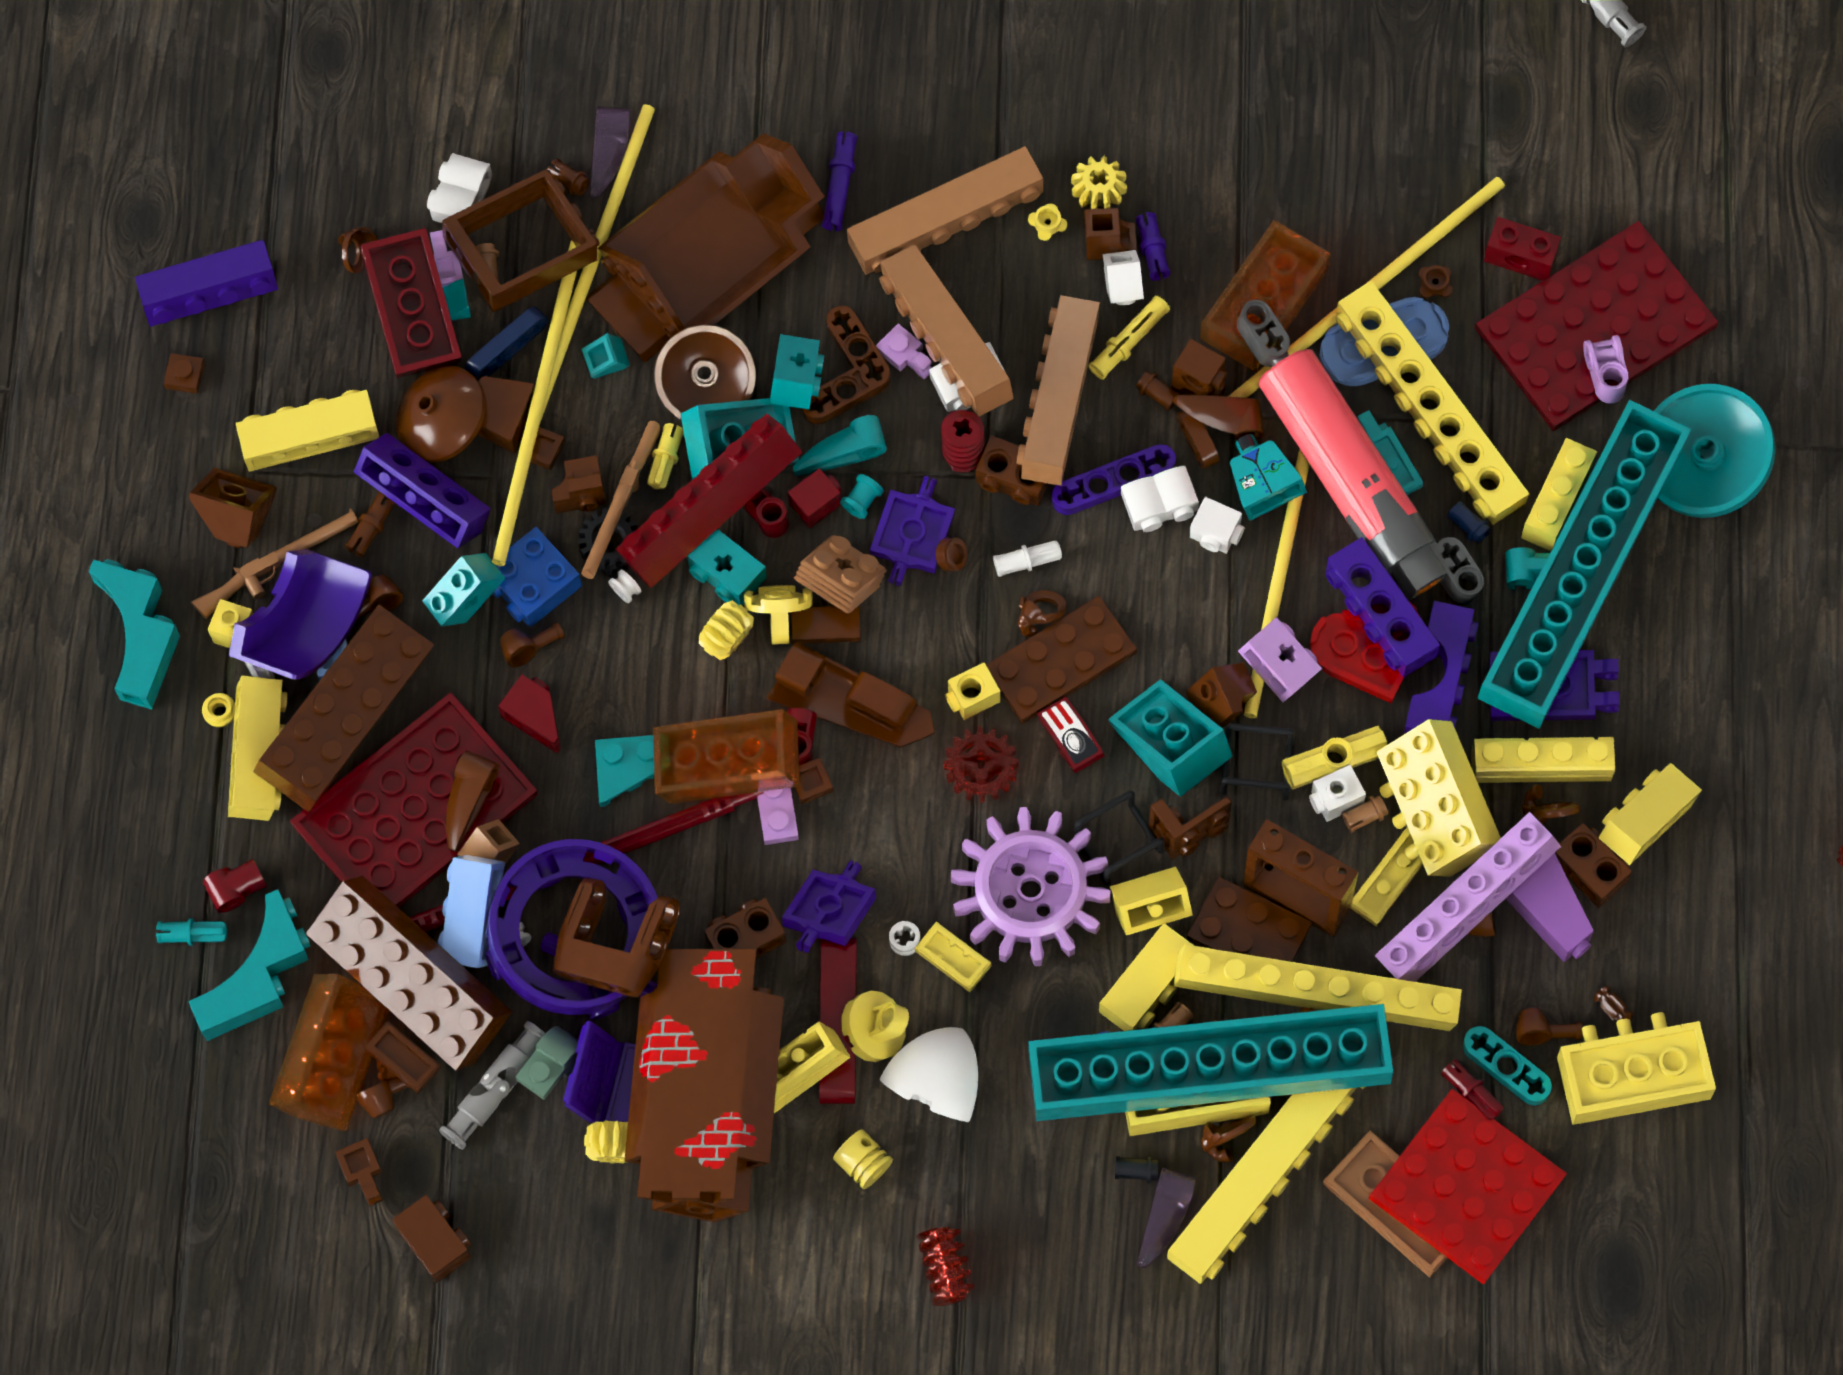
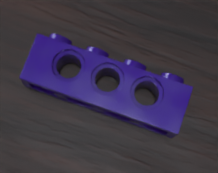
M388 433L363 447L354 473L456 548H460L481 534L491 511V508Z
M1363 537L1328 557L1325 572L1328 582L1334 589L1339 588L1346 597L1344 601L1348 610L1355 617L1359 615L1365 623L1364 630L1374 644L1377 642L1385 651L1383 653L1385 661L1393 671L1398 669L1404 678L1438 657L1440 644ZM1357 577L1365 578L1369 582V584L1364 587L1356 586L1352 582V580ZM1376 604H1382L1389 611L1384 614H1378L1371 607ZM1395 631L1404 632L1408 639L1397 641L1391 636V633Z

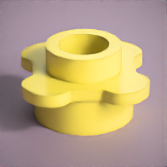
M1054 204L1042 206L1036 213L1033 212L1028 217V223L1036 228L1038 238L1043 241L1049 240L1051 235L1056 232H1064L1067 229V221L1061 218L1058 207ZM1050 220L1051 223L1047 225L1045 221Z

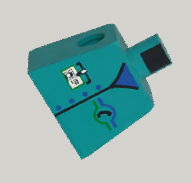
M1252 434L1245 435L1236 441V446L1241 455L1231 459L1230 466L1242 506L1249 521L1307 493L1300 474L1274 441L1270 440L1258 445Z

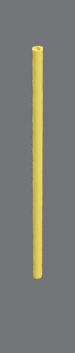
M645 104L642 106L595 236L599 240V246L608 240L655 112V108ZM597 246V261L583 267L569 304L541 420L602 254L598 249L599 246Z
M1495 177L1369 281H1372L1378 290L1381 289L1505 187L1504 182L1499 177ZM1337 307L1292 343L1287 351L1288 354L1291 355L1299 350L1302 351L1309 348L1326 334L1332 326L1337 324L1335 318ZM1264 366L1228 397L1248 398L1260 388L1259 380L1261 376L1272 367Z
M572 240L568 251L576 248ZM577 271L561 278L492 563L497 566H505Z
M1299 449L1295 469L1300 474L1305 485L1310 464ZM1303 495L1289 501L1287 504L1261 630L1276 617L1278 618ZM1253 669L1251 679L1257 693L1245 704L1243 715L1248 718H1257L1264 685L1263 679Z

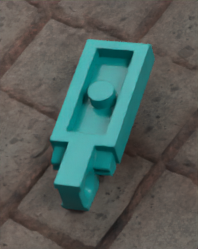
M1370 410L1358 415L1357 418L1405 493L1408 495L1422 488L1423 481L1391 426L1388 427L1386 423L1378 426Z

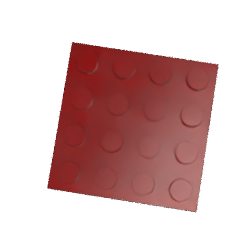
M1451 1089L1368 1199L1484 1285L1567 1173L1496 1120H1488L1473 1103L1463 1098L1454 1089Z

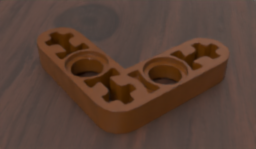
M847 306L832 308L827 315L826 322L830 336L848 362L851 370L820 386L818 397H811L810 409H802L804 418L812 424L820 425L884 391L890 383L888 364L855 312ZM840 317L843 321L847 320L848 330L851 333L849 336L846 337V332L841 325L835 326L836 318ZM855 342H862L866 344L868 350L862 356H854L849 352L850 346ZM871 361V366L876 373H881L880 381L870 378L869 368L866 365L868 362ZM849 384L855 388L856 393L849 399H843L837 395L838 388L841 385ZM828 393H831L836 406H832L831 400L828 402ZM813 402H816L818 405L824 404L823 412L818 413L816 410H812L811 404Z

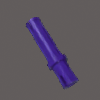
M843 131L837 133L834 158L829 162L831 176L823 221L821 223V226L829 231H833V225H835V231H841L843 228L842 223L850 176L855 172L856 166L853 159L858 136L851 132H846V138H844Z

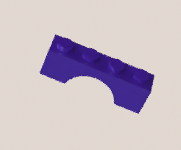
M1434 601L1428 629L1440 644L1438 655L1444 665L1445 676L1434 689L1422 694L1412 695L1404 734L1428 719L1452 721L1455 728L1457 717L1451 716L1453 704L1460 706L1464 685L1458 684L1460 673L1467 674L1471 654L1465 653L1467 641L1474 643L1478 628V622L1472 621L1474 609Z

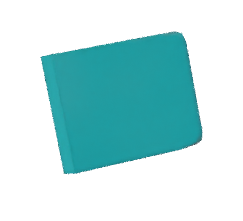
M464 279L456 280L443 286L451 321L470 318L471 313Z
M607 333L581 349L590 376L593 379L630 366L622 340L617 336Z

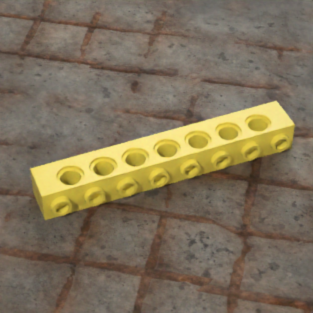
M1369 281L1340 300L1337 305V315L1335 316L1337 323L1344 332L1350 331L1356 339L1355 346L1364 359L1370 358L1376 367L1374 369L1381 383L1385 386L1389 384L1395 392L1394 399L1400 409L1404 412L1409 411L1415 419L1414 426L1420 436L1424 439L1428 437L1435 446L1433 451L1440 463L1444 466L1446 464L1449 465L1455 474L1453 478L1462 492L1468 491L1474 499L1473 506L1482 519L1488 518L1491 524L1494 525L1526 504L1529 492L1374 283ZM1373 320L1379 327L1374 330H1368L1362 325V322ZM1385 346H1392L1398 351V354L1387 356L1381 349ZM1406 372L1413 373L1417 376L1418 381L1407 383L1401 378V375ZM1424 399H1431L1436 402L1438 407L1428 410L1420 402ZM1446 425L1452 426L1456 429L1457 434L1455 436H1446L1441 432L1440 428ZM1470 452L1476 456L1477 461L1466 463L1461 459L1460 454ZM1491 479L1496 483L1497 488L1486 490L1481 486L1480 481Z

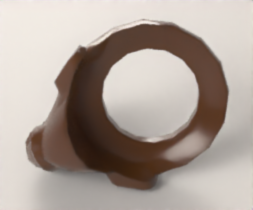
M355 227L353 230L345 234L343 233L338 237V242L342 245L343 264L350 273H360L365 266L361 253V244L378 240V236L370 228ZM352 240L356 247V259L353 265L350 264L348 259V247L351 245Z
M1046 590L1032 592L1025 598L1021 596L1019 603L1021 615L1018 620L1021 634L1024 637H1032L1038 633L1034 624H1047L1061 618L1066 613L1067 603L1065 599L1058 593ZM1042 601L1050 602L1056 605L1058 610L1055 613L1043 614L1035 603Z
M1540 784L1528 789L1525 794L1524 804L1522 805L1523 814L1526 816L1530 812L1543 826L1548 818L1564 817L1580 812V806L1576 802H1554L1536 805L1535 799H1541L1543 794Z
M1250 1115L1233 1123L1225 1122L1220 1128L1211 1122H1207L1203 1128V1137L1201 1138L1202 1150L1212 1156L1214 1160L1226 1163L1232 1162L1233 1157L1228 1148L1220 1151L1217 1145L1223 1144L1251 1129L1256 1124L1255 1116Z

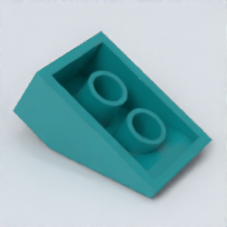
M770 398L696 405L681 413L692 480L705 466L711 464L719 457L729 444L738 440L750 429L755 421L761 419L765 414H769L779 422L796 443L789 406L769 403ZM797 457L789 465L796 464L799 461V457Z
M1161 679L1108 719L1110 725L1156 777L1180 797L1233 757L1224 729Z

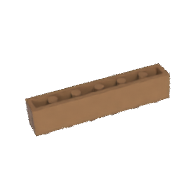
M1026 146L848 228V244L865 275L873 271L875 273L882 272L881 261L914 244L921 252L923 248L931 244L939 245L950 239L951 235L961 230L970 231L976 228L981 221L989 217H1000L1017 204L1022 202L1026 204L1036 200L1043 193V177Z
M914 244L881 261L880 265L883 276L879 277L882 288L887 295H894L896 298L894 301L901 316H908L910 318V325L917 339L923 338L926 341V349L931 359L942 364L941 369L945 379L950 385L955 383L958 388V396L966 408L971 406L979 417L1013 400L1009 377L917 246Z
M1060 295L1058 308L1051 307L1048 327L1053 328L1052 334H1045L1042 354L1046 355L1045 362L1039 361L1035 381L1040 382L1039 390L1032 389L1029 409H1033L1034 412L1032 417L1026 416L1023 436L1028 438L1026 445L1020 444L1016 464L1022 465L1021 479L1062 485L1098 325L1100 302Z

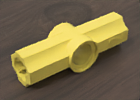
M1379 726L1345 738H1331L1323 746L1282 760L1284 776L1292 790L1302 787L1348 765L1354 768L1379 759L1377 751L1387 746V740ZM1330 752L1339 753L1344 761L1334 763L1329 760L1327 754Z

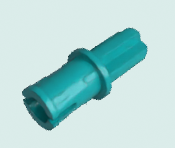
M189 918L187 922L158 921L156 930H161L162 932L171 931L170 933H156L159 944L187 942L189 946H193L195 942H224L228 933L227 925L223 921L195 922L194 918Z

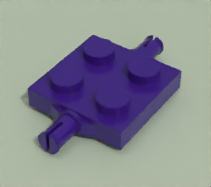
M923 477L918 494H904L890 490L870 548V555L889 560L894 564L888 582L893 585L895 580L896 586L902 585L907 568H916L933 574L936 572L938 566L936 548L940 540L948 537L955 516V508L939 504L931 498L937 484V480L931 478L929 483V477Z
M849 861L845 870L840 875L826 874L813 869L783 914V927L803 933L796 943L797 949L801 952L804 949V953H808L818 938L846 946L876 899L875 889L855 881L858 873L862 870L858 862Z

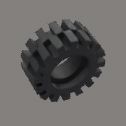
M608 508L602 509L603 514L599 516L596 511L592 513V519L589 521L586 518L583 521L584 528L579 529V547L585 561L603 524ZM624 512L620 516L614 531L619 533L624 541L629 534L637 530V524L634 520L631 521L630 516ZM616 550L604 553L597 572L601 573L603 569L606 575H612V570L617 569L618 573L621 569L623 570L624 566H627L628 569L630 567Z

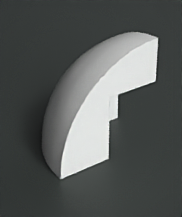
M947 1027L927 1032L909 1042L892 1058L883 1071L880 1081L907 1100L915 1099L928 1104L932 1112L952 1119L969 1122L975 1106L978 1089V1065L973 1044L963 1028Z

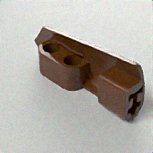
M798 642L794 643L775 675L777 682L766 696L767 700L788 708L809 709L815 712L819 719L898 747H904L935 734L931 711L917 705L913 697L871 674L862 671L858 674Z

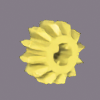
M1104 155L1100 162H1096L1090 156L1088 158V165L1079 163L1077 173L1071 177V184L1074 185L1072 195L1074 198H1080L1079 205L1081 208L1088 204H1091V209H1098V206H1102L1103 209L1110 208V203L1119 206L1122 201L1121 195H1125L1127 192V185L1124 183L1126 181L1125 171H1118L1119 163L1117 161L1108 165L1107 157Z
M733 600L724 603L703 627L702 632L699 634V644L711 656L714 655L719 660L725 659L743 643V640L753 627L754 617L748 613L746 608L741 604L738 605Z
M605 1120L604 1122L596 1121L587 1126V1132L584 1137L586 1155L593 1161L624 1164L628 1122Z

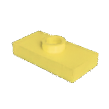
M935 922L915 947L916 953L968 992L973 990L991 967L989 960L938 922Z

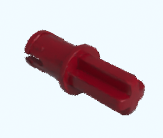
M1458 1059L1452 1060L1451 1063L1453 1065L1449 1063L1442 1070L1441 1076L1445 1077L1462 1094L1463 1098L1473 1103L1488 1120L1496 1119L1502 1113L1503 1106L1482 1086L1484 1083L1482 1079L1477 1080Z

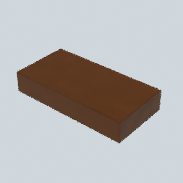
M835 606L810 607L805 610L791 612L792 644L795 642L800 644L861 642L859 606L848 614Z
M388 1021L364 1047L366 1052L417 1094L441 1069V1065Z

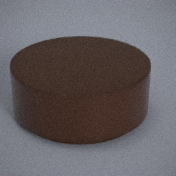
M946 537L940 540L936 548V561L939 567L944 571H960L965 566L968 552L964 541L958 537Z

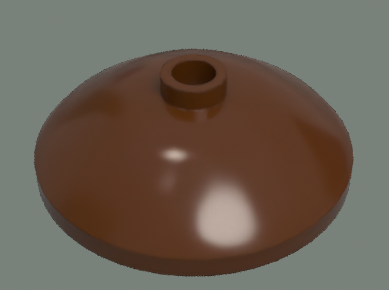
M707 324L691 326L673 335L661 349L654 373L655 385L661 401L679 419H681V413L696 405L749 400L752 396L756 379L754 361L745 343L731 331ZM703 366L711 370V374L707 378H702L698 375V370Z
M457 366L437 367L420 376L406 391L398 408L396 429L399 441L427 462L445 461L461 453L474 440L484 420L486 399L482 385L474 375Z

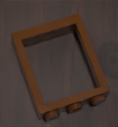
M547 169L442 220L444 240L492 312L597 261V246L600 243L594 234V230L586 228L582 222L583 218L578 206L575 203L570 204L565 197L566 192L563 184L559 183L557 178L553 179ZM544 198L576 248L500 285L468 234Z
M1266 819L1248 847L1243 885L1276 905L1311 921L1314 927L1334 937L1351 910L1358 871ZM1276 831L1278 834L1272 835L1271 832ZM1265 867H1271L1272 870L1267 871ZM1344 870L1346 874H1340L1338 871Z

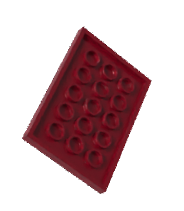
M1637 221L1477 322L1475 330L1552 431H1555L1601 401L1595 393L1590 370H1588L1583 349L1584 341L1590 340L1594 343L1610 340L1613 335H1619L1628 371L1627 384L1717 328L1718 321L1640 221ZM1612 379L1604 381L1611 386L1619 385L1618 382Z
M450 692L327 790L310 812L305 809L290 820V823L341 883L344 880L364 876L399 908L444 872L453 861V857H458V852L456 853L448 849L446 813L450 792L455 779V769L461 755L466 750L499 763L500 768L496 781L459 851L476 827L497 819L503 824L539 794L538 790Z

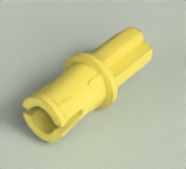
M671 423L663 426L658 448L652 452L654 460L647 483L656 490L666 488L672 467L679 460L677 452L684 432L683 428L677 425L674 436L671 437L674 426Z

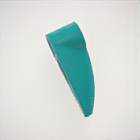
M875 415L861 416L850 423V427L820 441L793 466L795 476L811 474L819 468L822 471L830 470L884 454L887 446L879 418Z

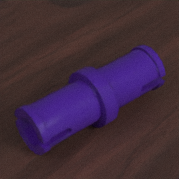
M1146 212L1148 225L1144 221L1143 214H1140L1135 219L1142 241L1140 251L1146 257L1150 279L1159 281L1158 267L1160 272H1162L1163 279H1166L1171 274L1165 255L1167 245L1165 239L1160 235L1156 214Z

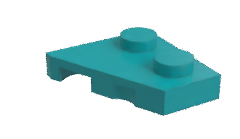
M664 734L595 740L600 807L610 804V800L626 791L631 792L635 790L645 780L654 779L667 771Z

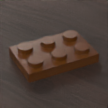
M1218 876L1187 935V940L1204 948L1293 962L1312 926V922Z

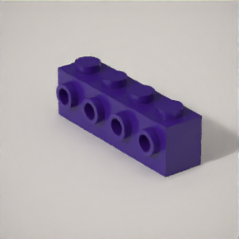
M264 240L135 276L149 327L278 290Z

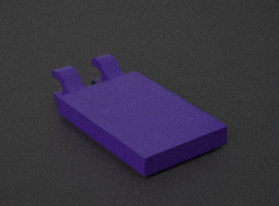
M1580 650L1544 720H1595V710L1607 713L1619 712V692H1595L1594 679L1596 677L1603 680H1618V659L1594 660V650ZM1490 652V668L1499 652ZM1491 706V721H1522Z

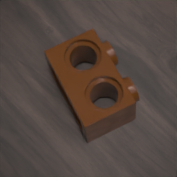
M1190 339L1173 365L1172 389L1181 395L1222 396L1226 389V385L1223 383L1228 374L1225 371L1226 358Z
M991 435L976 468V483L988 492L998 493L999 491L1010 495L1014 501L1022 505H1029L1031 503L1039 506L1048 483L1036 481L1032 484H1026L1022 482V465L1016 464L1019 445ZM1000 463L1006 469L1001 472H994L989 467Z
M1581 823L1559 843L1561 847L1555 852V855L1566 877L1599 909L1629 881L1632 871L1629 869V864L1616 853H1613L1598 838L1601 834L1593 827L1589 829L1584 823ZM1581 845L1586 847L1590 854L1580 857L1573 852L1572 848ZM1599 870H1608L1613 874L1614 880L1603 881L1598 877L1597 872Z
M766 898L760 901L753 899L739 907V912L729 917L723 915L715 918L708 924V928L704 930L706 941L711 949H757L756 959L787 943L785 931ZM758 919L768 922L767 928L762 931H754L750 928V925ZM728 935L738 939L737 943L729 948L719 944L720 940Z

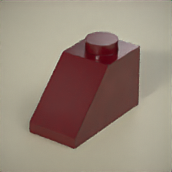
M522 674L498 706L501 718L557 754L561 747L553 702L549 692L550 688L540 679L533 677L530 680Z

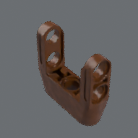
M586 877L577 888L559 932L552 971L570 981L637 998L659 969L680 916V903L675 898L662 895L649 904L630 953L593 944L590 942L607 903L606 886L602 880Z

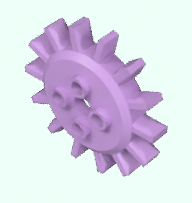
M1020 807L1017 817L1020 831L1006 835L1001 824L992 816L987 819V830L995 843L988 850L968 839H965L962 843V851L968 857L978 861L979 864L976 872L962 869L951 870V883L959 886L975 887V896L954 903L953 910L955 916H965L975 911H980L985 920L974 927L970 934V940L975 945L985 940L993 930L1004 936V940L999 946L1000 961L1005 963L1008 961L1013 953V947L1016 941L1031 944L1030 957L1034 966H1042L1044 958L1043 941L1055 938L1061 950L1070 957L1075 954V944L1066 930L1076 923L1090 933L1097 934L1099 931L1100 922L1095 917L1082 911L1085 901L1100 904L1110 903L1111 890L1103 887L1087 886L1086 877L1105 871L1108 867V861L1106 856L1096 857L1086 862L1080 860L1077 853L1086 847L1091 839V832L1087 828L1078 832L1068 843L1057 837L1058 832L1062 828L1061 812L1055 811L1049 818L1048 827L1043 832L1031 830V815L1027 807ZM1020 866L1025 872L1021 876H1015L1011 872L1012 869ZM1053 874L1058 877V881L1055 884H1049L1045 878ZM1034 881L1039 884L1041 891L1035 897H1026L1020 890L1021 886L1025 882ZM1010 898L1015 900L1016 905L1013 908H1006L1003 902ZM1040 907H1047L1050 913L1047 916H1040L1037 910Z

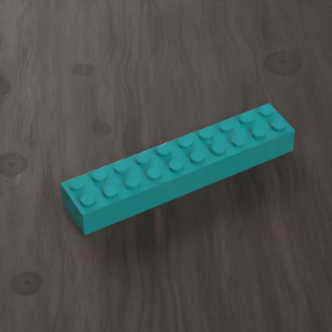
M1631 400L1628 401L1491 666L1477 699L1540 729L1686 444L1691 431L1690 428Z
M1384 1004L1028 1041L1036 1121L1391 1084L1393 1076Z

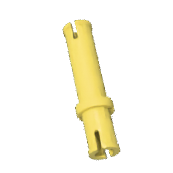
M1155 295L1116 338L1111 337L1106 342L1107 347L1088 365L1090 371L1099 379L1104 380L1121 360L1126 361L1131 356L1130 351L1170 311L1169 305L1161 297Z

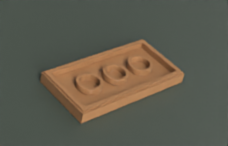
M1370 1130L1324 1179L1323 1185L1430 1278L1448 1258L1368 1199L1379 1182L1400 1157Z

